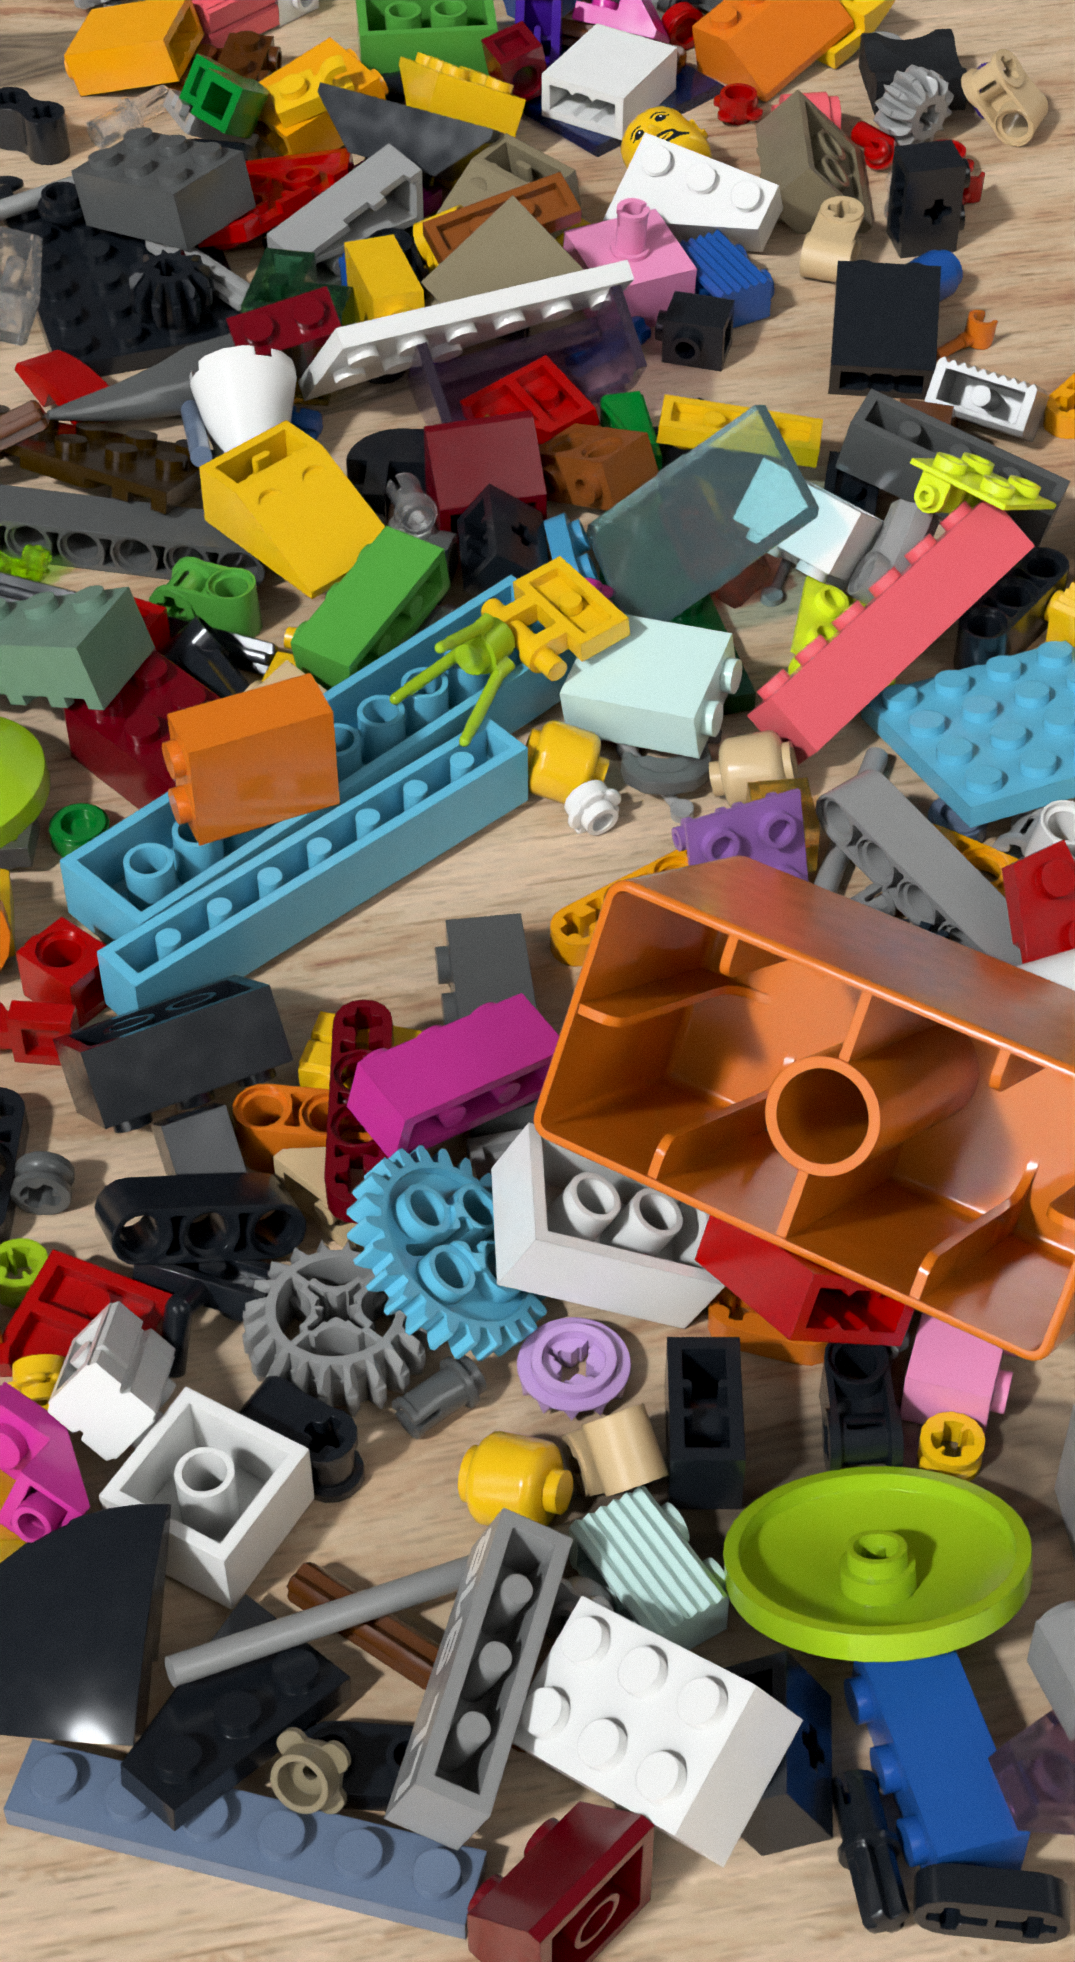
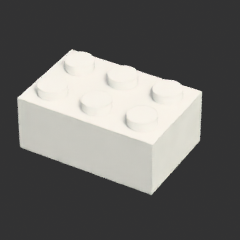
M528 1122L491 1168L497 1285L685 1329L725 1287V1285L694 1260L710 1216L709 1214L544 1139L538 1134L533 1123Z
M581 1596L528 1689L512 1743L550 1768L628 1812L642 1814L655 1825L657 1830L724 1868L803 1720L757 1685Z

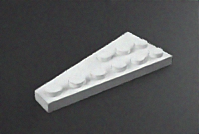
M628 260L338 327L298 381L304 401L385 374L398 373L409 369L413 365L431 359L434 363L444 362L462 354V349L543 322L556 321L588 307L592 311L608 308L621 300L619 295L634 281Z

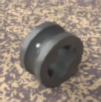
M34 1151L21 1156L15 1164V1179L10 1189L11 1199L17 1207L37 1215H53L68 1208L72 1199L71 1187L75 1180V1169L71 1162L59 1154L48 1151Z

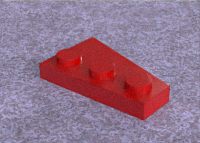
M1061 840L1001 868L1013 945L1020 949L1022 964L1075 948V861L1065 840Z

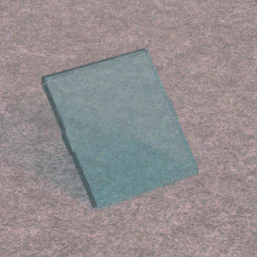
M754 405L686 455L683 454L663 468L654 478L588 524L587 537L607 586L613 588L612 598L616 607L627 615L669 622L713 590H718L742 573L744 568L816 519L819 506L766 405Z

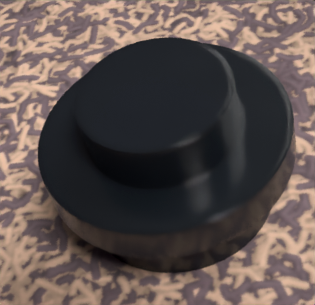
M55 182L44 187L41 191V198L38 201L39 215L44 220L57 226L72 225L83 217L75 184Z

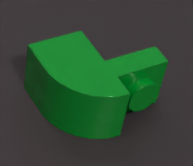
M196 54L179 98L193 106L191 114L226 135L249 139L256 127L269 91L257 81L240 76L212 58Z

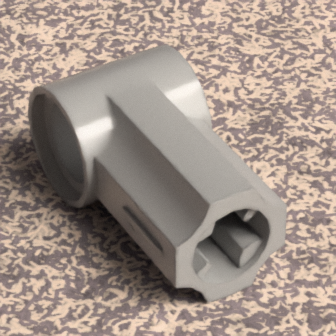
M903 499L892 502L873 549L866 553L859 561L850 577L847 589L849 595L867 605L874 598L868 590L874 582L893 566L900 573L905 570L910 563L904 555L929 533L934 537L939 521L935 518V513H924L917 507L916 503Z

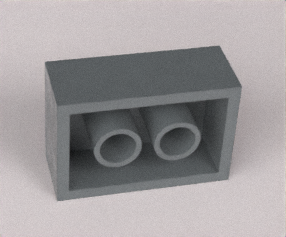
M147 127L136 128L126 132L123 135L122 141L110 148L100 149L91 153L87 162L71 171L87 226L184 250L191 249L256 207L243 151L221 147L217 142L203 143L186 139L183 135L156 133Z

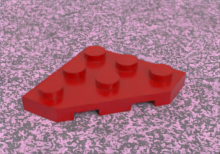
M346 148L245 161L256 207L198 244L199 248L214 246V248L220 250L231 249L241 244V242H248L280 225L354 169L352 153H349Z

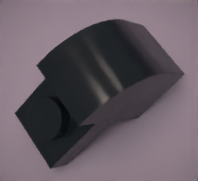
M397 428L379 431L364 437L350 449L346 458L347 478L371 509L376 513L384 515L387 526L389 524L391 504L427 505L424 429Z

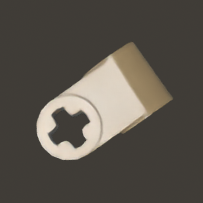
M1000 49L992 55L989 63L980 69L971 68L962 75L961 86L964 95L978 109L1003 143L1019 147L1027 144L1032 139L1046 117L1048 101L1023 70L1019 60L1012 52L1007 49ZM1016 113L1021 114L1026 119L1019 117Z
M835 196L821 204L812 229L807 233L803 243L799 267L801 277L836 282L838 261L858 260L861 254L862 242L857 234L864 217V206L860 201L849 196Z
M644 1403L582 1424V1429L566 1433L562 1436V1450L567 1468L572 1473L576 1489L585 1498L605 1493L606 1497L669 1475Z

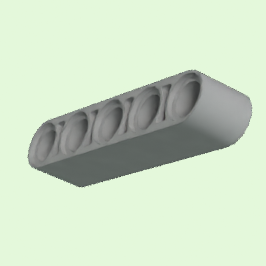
M874 769L865 770L818 798L815 810L822 829L873 883L883 886L882 893L886 890L890 893L895 906L910 919L913 925L919 927L921 921L931 923L932 933L936 934L940 929H943L950 934L949 940L957 941L959 944L1013 966L1022 965L1020 949L1013 945L1006 898L883 774Z

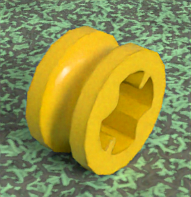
M949 1411L937 1413L930 1417L921 1428L916 1458L919 1468L947 1474L970 1482L976 1477L981 1468L986 1440L982 1428L974 1419L963 1413ZM943 1441L958 1443L957 1452L961 1451V1455L959 1457L945 1456V1447L941 1446V1443Z

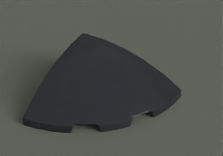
M135 1504L108 1508L79 1516L70 1520L67 1525L51 1531L32 1543L27 1542L0 1563V1735L135 1746V1743L147 1728L152 1662L158 1661L171 1504Z

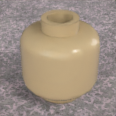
M773 730L728 737L720 745L719 760L709 762V776L714 796H725L730 807L736 802L745 804L765 798V795L770 792L779 794L799 788L800 786L798 764L791 741L782 742V739Z

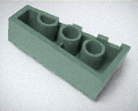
M94 585L86 587L75 594L55 596L53 592H42L31 596L27 600L7 602L6 599L0 598V696L2 694L6 695L10 705H27L33 699L40 696L47 697L51 707L69 708L75 703L74 699H84L88 709L105 710L155 649L129 587L104 590L103 586Z

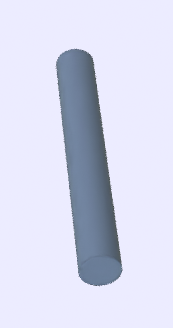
M187 400L181 407V416L191 462L199 467L212 460V452L207 431L196 401Z

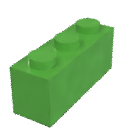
M386 525L376 539L361 550L356 563L343 579L330 587L324 602L310 619L302 622L296 629L290 642L296 667L305 674L311 673L315 681L328 691L410 639L451 588L444 548Z

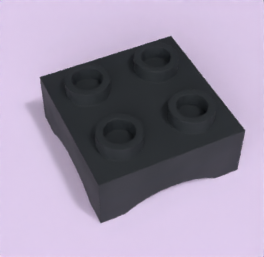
M935 29L922 37L907 40L891 39L879 33H861L858 67L874 115L879 111L875 102L883 97L885 93L884 85H890L893 82L897 70L905 72L911 64L917 67H924L929 71L932 69L940 74L943 80L949 83L948 90L954 94V98L948 108L950 110H965L967 98L961 86V78L967 72V69L963 68L959 62L952 29Z

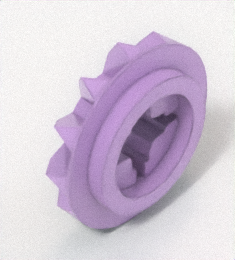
M568 1317L541 1325L525 1339L518 1353L517 1372L523 1396H532L537 1400L543 1414L553 1408L564 1411L572 1421L579 1412L593 1410L601 1416L607 1403L613 1399L623 1398L625 1386L631 1373V1360L625 1343L611 1328L591 1319ZM588 1354L586 1360L587 1377L575 1374L570 1380L561 1382V1365L571 1368L578 1361L582 1362Z

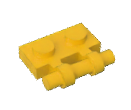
M561 556L513 581L515 598L513 602L504 605L497 598H491L481 608V615L488 613L491 616L497 617L511 629L515 638V648L520 652L519 658L521 662L532 672L544 674L550 681L559 680L567 671L566 662L558 656L569 649L583 662L630 635L629 618ZM539 621L546 629L535 634L527 626Z

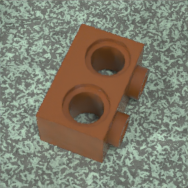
M575 423L539 446L547 501L617 512L662 482L647 432Z

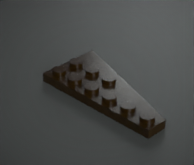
M0 405V415L10 411L9 407ZM48 420L49 427L47 430L0 452V460L4 459V456L20 457V468L82 488H96L105 484L112 486V497L125 502L133 501L134 497L150 498L151 510L167 514L201 490L199 467L191 462L187 440L181 439L176 441V443L158 440L156 433L145 430H132L122 434L108 431V426L100 422L84 421L72 425ZM211 450L212 459L216 458V455L214 450Z

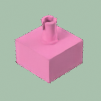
M627 198L620 201L617 205V218L564 231L563 248L584 270L628 260L634 276V281L619 295L621 300L618 303L597 311H592L590 307L582 309L598 336L616 326H623V322L633 316H641L644 318L647 326L654 327L656 326L659 311L668 309L675 291L695 294L697 268L657 210H650L649 206L647 207V203L641 199Z

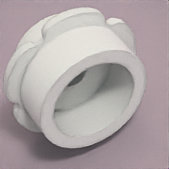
M600 780L588 781L578 786L567 797L564 809L569 816V826L578 834L587 831L590 835H600L607 832L615 825L619 817L618 805L621 802L619 792L615 789H608L605 783Z

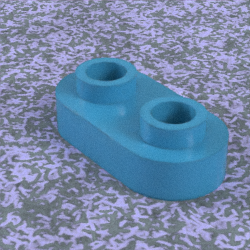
M564 512L544 520L552 560L561 556L584 578L599 580L589 554H583L591 550V546L580 519L570 522L567 514Z

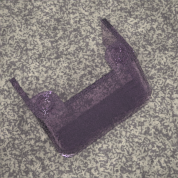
M621 284L610 287L597 316L435 365L427 342L416 345L407 381L413 399L426 425L429 426L467 420L463 415L460 400L545 355L550 358L592 404L598 403L599 408L600 400L604 395L625 393L633 389L645 371L647 363ZM586 350V351H585L583 354H581L579 357L574 358V357H572V355H571V354H574V353H576V352H580V351Z

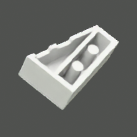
M645 132L603 221L617 218L616 209L620 201L627 198H637L645 201L650 210H657L679 243L682 240L688 242L691 237L696 240L699 235L705 237L708 232L714 234L718 229L734 245H742L745 251L763 252L783 210L779 185Z

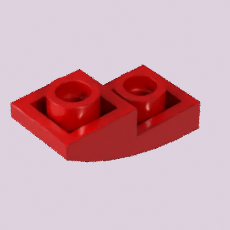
M55 350L19 362L14 369L43 408L53 404L61 406L109 386L91 368L61 350ZM70 421V422H71L72 425H76V424L79 423L80 421Z

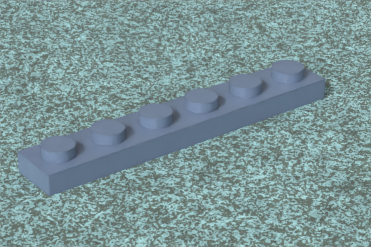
M35 1739L31 1741L3 1809L7 1824L465 1940L468 1933L467 1908L473 1895L482 1885L487 1869V1851L465 1845L455 1850L417 1833L344 1815L326 1814L321 1810L310 1814L297 1813L287 1808L279 1799L231 1788L179 1829L173 1831L121 1785L120 1764L122 1761Z

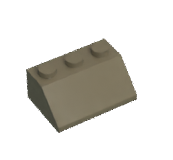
M796 90L756 125L758 142L756 151L760 158L761 167L759 176L762 179L779 185L783 210L777 223L784 221L797 234H807L811 231L821 204L825 200L835 196H849L857 199L864 206V217L858 233H866L873 225L860 148L804 94Z

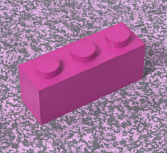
M523 993L498 1003H485L466 1017L444 1026H431L412 1040L390 1049L380 1048L365 1056L357 1063L347 1107L388 1158L401 1148L408 1154L419 1145H423L425 1149H428L538 1099L559 1035Z

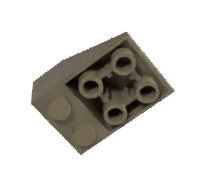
M505 133L496 142L471 159L436 214L457 205L465 207L557 172L562 173L581 207L576 170ZM571 226L550 233V235L556 239ZM417 249V252L421 258L423 265H426V267L428 268L427 263L423 260Z

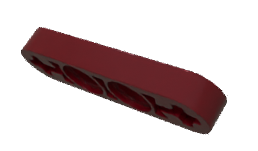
M366 999L351 1001L343 1005L335 1013L333 1020L324 1172L328 1209L334 1217L343 1222L355 1224L358 1223L346 1214L347 1209L357 1201L352 1193H348L351 1189V1168L363 1169V1173L366 1175L384 1157L387 1159L388 1157L373 1139L361 1144L349 1143L342 1139L341 1135L345 1130L354 1126H362L347 1107L351 1089L345 1087L344 1083L348 1078L355 1075L357 1063L369 1053L380 1048L390 1049L394 1047L391 1012L385 1005ZM359 1029H370L369 1050H357L356 1037Z

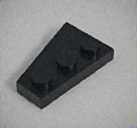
M245 1594L211 1641L276 1620L277 1618ZM306 1642L177 1686L135 1743V1746L132 1747L121 1762V1785L173 1831H176L279 1753L276 1742L284 1730L296 1727L304 1732L350 1699L351 1677Z

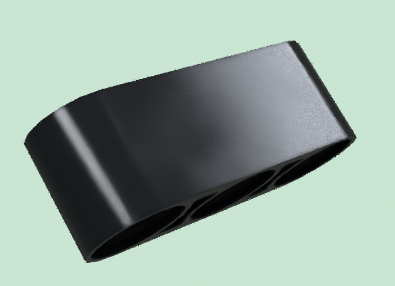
M1048 547L1031 549L959 618L953 661L955 670L975 665H986V662L995 656H1011L1022 653L1048 628L1049 622L1044 619L1046 606L1057 590H1066L1069 561L1064 554Z
M262 1172L122 1178L105 1186L97 1196L94 1206L95 1217L118 1259L127 1264L138 1266L275 1259L293 1252L294 1248H297L303 1241L307 1230L305 1217L281 1180L272 1174ZM269 1211H274L267 1218L260 1220V1218ZM209 1213L205 1219L193 1223L199 1216ZM143 1216L135 1224L124 1227L134 1217Z

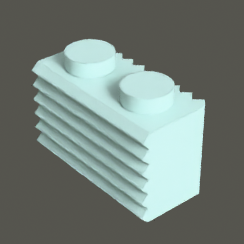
M638 1486L633 1493L626 1492L620 1500L613 1499L608 1506H600L595 1513H587L582 1520L575 1519L570 1525L569 1537L573 1538L569 1551V1561L572 1568L577 1570L579 1576L590 1578L607 1590L613 1600L615 1613L687 1650L696 1647L727 1629L730 1598L726 1590L724 1571L711 1557L701 1561L688 1543L690 1537L684 1519L671 1503L667 1502L660 1506L645 1486Z

